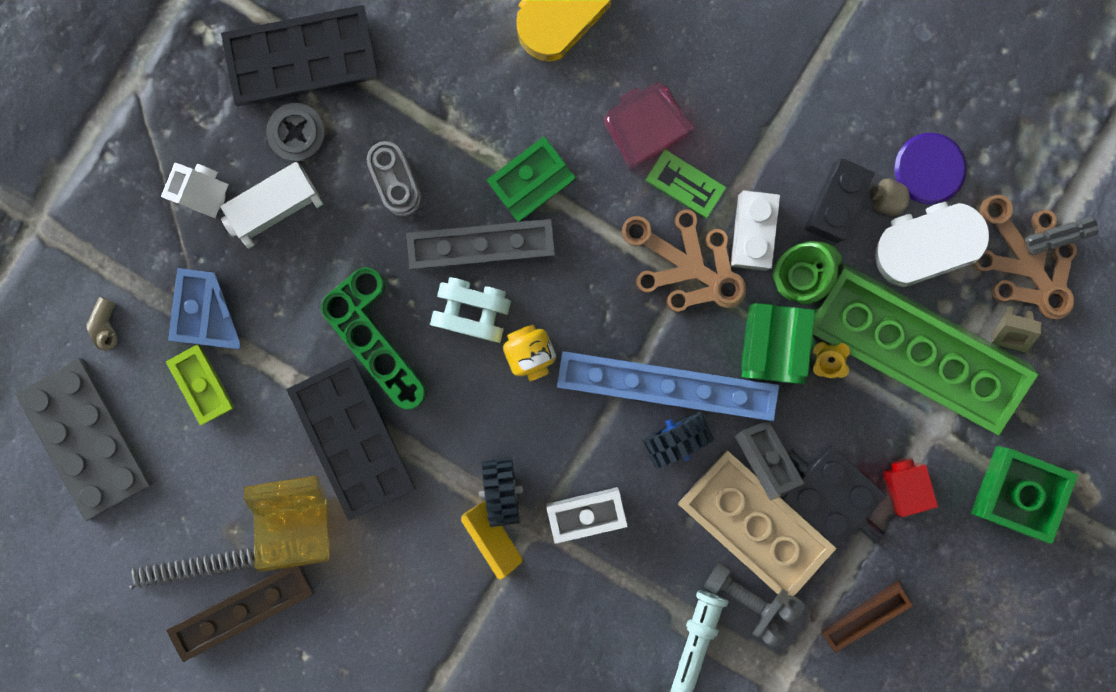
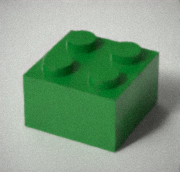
M996 446L970 514L1053 544L1078 474L1013 449Z

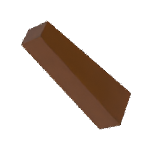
M898 580L824 628L822 634L834 653L913 607L912 601Z

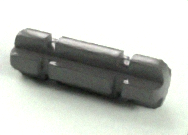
M1090 216L1078 220L1076 223L1072 222L1043 231V234L1040 232L1027 236L1025 238V246L1030 255H1036L1047 251V248L1051 250L1080 241V238L1086 239L1096 236L1099 233V228L1095 218Z

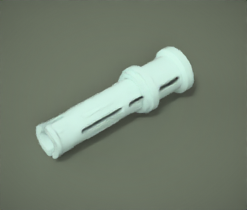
M697 591L696 597L699 600L693 618L687 621L686 626L690 633L670 692L694 691L710 639L713 640L718 635L719 630L716 627L722 608L728 605L729 601L710 592Z

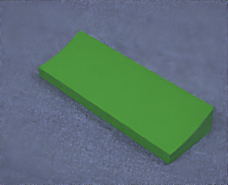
M842 262L838 270V280L834 288L823 298L814 315L813 335L834 346H837L839 343H845L850 348V355L998 436L1038 376L1033 365L991 344V342Z

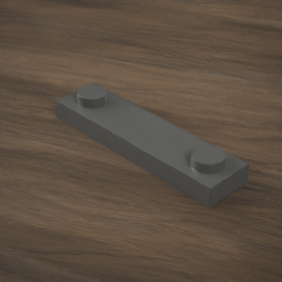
M551 219L406 233L410 270L555 256Z

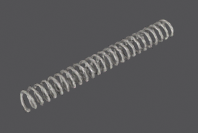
M298 539L297 557L294 542L291 540V559L288 554L287 543H283L284 559H282L280 553V545L276 543L277 560H275L273 555V547L269 544V562L266 557L265 546L262 545V563L259 559L258 548L255 546V565L252 561L251 549L248 548V566L245 562L244 550L241 549V567L238 564L237 552L234 550L232 552L234 568L231 566L230 554L227 551L225 553L226 569L223 565V555L219 553V571L216 567V557L212 554V572L209 569L208 556L205 555V573L202 570L201 558L198 556L196 558L198 574L195 572L194 559L191 557L189 559L191 575L188 574L187 561L183 559V577L181 575L180 562L176 560V578L173 575V564L169 561V579L166 577L165 563L162 562L160 565L163 576L162 581L159 578V567L155 563L153 565L155 582L152 580L151 566L147 565L148 583L145 582L144 568L142 566L139 567L141 579L139 584L137 569L133 567L132 578L134 584L129 587L134 589L136 586L141 588L143 584L148 587L150 583L156 585L157 582L163 584L164 581L170 583L171 580L177 582L179 578L185 580L186 577L192 579L193 576L199 578L200 575L206 577L207 574L212 576L215 572L217 574H221L222 571L228 573L229 569L232 572H235L236 569L241 571L243 568L248 570L251 566L253 568H256L258 565L263 567L265 563L268 566L272 562L277 565L279 561L284 564L286 560L292 562L293 559L299 561L301 557L306 560L309 555V542L307 539L305 540L304 555L301 540Z

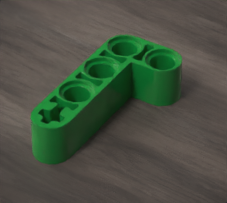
M368 267L360 268L324 297L321 303V312L391 400L403 409L416 408L425 401L427 387L366 312L368 308L385 294L387 288L386 280L382 274ZM367 275H373L377 280V288L370 295H364L359 288L361 279ZM338 298H344L349 305L348 313L342 318H336L331 310L333 302ZM367 326L372 332V339L368 345L361 347L356 343L354 334L359 327ZM384 354H390L395 360V369L388 375L382 374L377 368L378 359ZM403 370L407 373V376L401 377L405 385H416L418 388L414 393L417 398L415 401L412 399H402L401 395L405 391L399 383H394L392 387L389 384V381L399 377Z

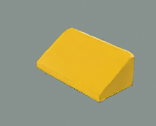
M486 501L481 502L461 516L463 525L498 579H503L522 563L523 559L504 528L502 526L490 527Z

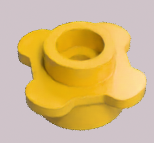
M819 342L814 346L813 351L816 355V363L813 366V371L817 376L843 378L848 375L849 366L846 364L847 356L850 354L848 345L839 343L837 346L827 345L825 342ZM833 357L835 361L831 363L828 361V358Z

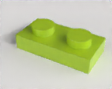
M200 344L166 361L200 426L235 409Z

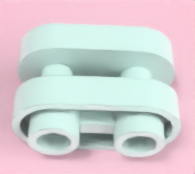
M452 277L449 278L448 284L441 282L437 297L447 300L444 313L433 311L430 325L501 343L504 329L494 326L497 313L508 315L511 300L505 299L506 292L486 286L484 292L469 289L470 282ZM461 304L483 309L480 322L458 317Z

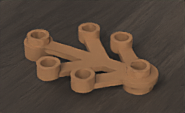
M994 195L985 199L980 206L981 216L987 224L997 227L1017 259L997 256L992 251L985 250L983 254L989 258V265L986 268L982 267L978 259L972 264L973 268L978 272L996 270L1030 277L1038 289L1016 287L1012 281L1001 280L992 286L991 293L993 298L998 302L1015 300L1035 304L1040 313L1049 319L1066 317L1074 307V296L1067 287L1071 261L1077 254L1076 245L1074 243L1066 245L1069 249V255L1066 258L1060 255V247L1051 249L1052 257L1056 260L1051 280L1044 270L1047 251L1036 255L1028 253L1025 240L1010 219L1013 212L1011 201L1003 195ZM991 204L999 208V215L997 217H992L989 214L988 209ZM1050 210L1036 212L1031 219L1032 227L1035 229L1034 234L1040 232L1043 234V231L1054 228L1057 223L1056 215ZM1041 215H1046L1049 219V225L1046 228L1042 227L1039 223ZM1002 284L1009 288V295L1006 298L999 294V287ZM1051 295H1056L1059 298V305L1056 308L1049 304Z
M684 209L675 217V226L681 231L686 254L653 234L651 226L645 218L633 216L625 221L622 227V237L627 244L631 246L644 245L677 266V268L655 273L652 271L641 272L636 279V285L641 292L650 293L659 286L696 278L709 287L688 293L682 290L671 292L667 297V306L670 310L681 312L688 306L714 301L724 308H732L744 300L747 291L746 283L740 275L731 271L726 249L728 237L723 230L713 229L705 237L707 248L713 251L717 272L715 273L704 266L695 228L697 216L693 211ZM687 214L691 216L692 225L690 227H683L680 224L679 218L681 215ZM637 225L642 228L643 235L640 238L635 239L630 236L629 229L632 226ZM717 233L722 236L723 243L721 246L715 247L711 244L710 237L712 234ZM644 275H650L654 279L652 288L646 289L641 285L640 280ZM724 283H730L734 287V293L731 297H726L722 294L721 287ZM675 294H679L684 298L685 302L681 308H676L671 303V299Z

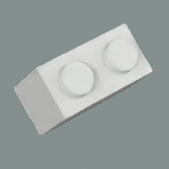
M744 190L738 195L730 261L731 267L767 271L772 268L780 195Z
M618 487L547 503L546 506L555 544L627 527Z

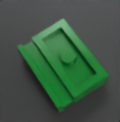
M543 136L486 181L515 220L521 222L574 182L576 177L571 173L545 136Z

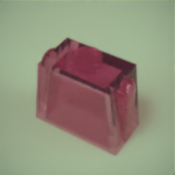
M659 82L654 83L641 92L638 88H634L619 98L621 104L607 111V115L603 120L606 129L624 157L629 170L692 134L694 130L693 125L683 114L667 86Z

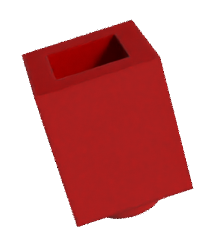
M913 458L893 462V469L883 472L894 514L904 517L938 507L926 464L914 463Z

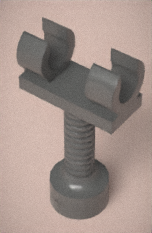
M718 562L705 582L704 587L714 594L719 591H726L730 596L732 595L735 599H739L738 601H742L746 606L748 605L749 608L751 607L752 610L754 609L762 618L758 622L753 634L757 637L761 636L766 644L772 647H779L785 639L784 636L788 630L781 622L771 619L778 612L785 621L794 624L806 608L804 603L797 597L787 595L788 592L782 589L772 604H766V601L763 602V599L760 600V597H757V595H754V593H751L742 585H738L739 583L732 581L730 577L731 569Z

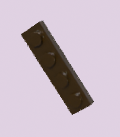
M297 561L170 627L166 631L182 662H185L314 595L315 591L300 562Z

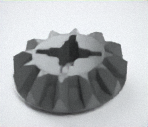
M289 103L281 106L271 115L267 123L266 136L270 147L280 157L288 161H305L310 156L317 154L322 142L325 141V125L313 108L301 103ZM288 122L296 127L303 124L305 127L302 133L307 142L304 143L296 138L288 141L291 133L285 123Z

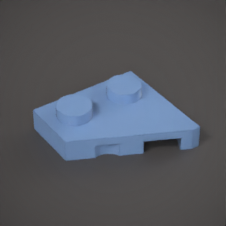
M177 268L168 341L240 349L241 344L215 273Z

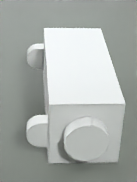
M294 162L220 206L225 214L221 221L232 237L237 235L246 248L249 249L254 246L252 237L312 202L316 208L322 206L323 202L304 168L298 162Z

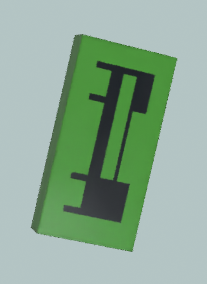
M664 149L645 182L707 219L726 189L724 185Z

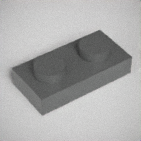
M769 420L742 430L735 436L770 501L793 492L804 485L802 478Z

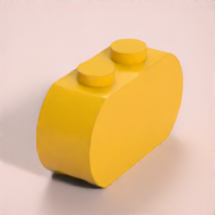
M521 0L518 5L521 9L518 11L516 22L519 41L524 50L538 60L548 62L561 60L606 13L611 6L612 0Z

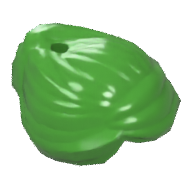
M816 241L800 243L787 249L774 264L772 276L778 292L786 299L801 304H811L819 301L834 288L838 280V269L842 263V255L834 246Z

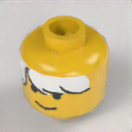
M534 324L507 334L508 341L503 345V352L515 376L527 375L529 381L549 374L547 367L556 360V353L546 330L536 329Z

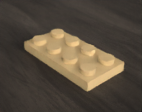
M728 450L723 452L678 503L680 507L777 594L784 589L788 592L787 595L795 596L837 549L780 497L770 501L757 476Z

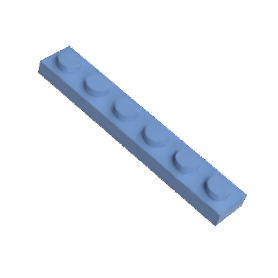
M562 351L557 383L558 388L774 421L779 385L564 351Z

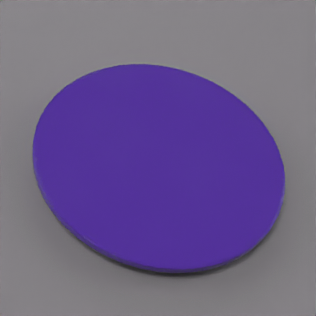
M923 133L911 138L901 147L896 156L894 171L896 181L908 187L910 199L921 204L933 205L945 202L958 193L966 178L967 165L962 150L952 139L938 133Z

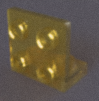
M317 475L244 487V501L254 516L255 568L258 572L329 560L327 495Z

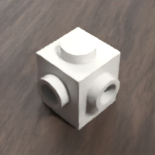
M174 163L161 197L215 218L218 210L221 208L220 206L224 204L225 192L229 184L215 179L218 172L197 164L194 170Z

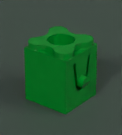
M760 303L748 305L741 377L805 384V379L808 376L810 350L814 349L815 340L812 336L815 310Z

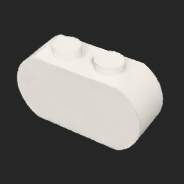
M942 202L925 209L927 214L913 219L912 214H907L892 220V227L885 230L876 246L875 261L880 274L891 284L905 288L974 264L985 252L989 240L988 227L981 214L965 204L958 203L948 207L947 202Z

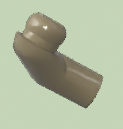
M99 296L86 328L96 348L102 351H109L117 345V335L109 321L116 303Z

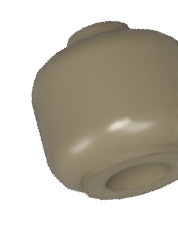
M890 178L881 180L879 185H875L870 192V198L874 199L872 204L874 211L889 217H897L903 213L910 200L908 187Z

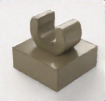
M1009 306L1002 315L1001 321L992 332L991 344L1027 353L1041 335L1042 322L1033 320L1032 311H1027L1023 317L1013 315L1014 307Z

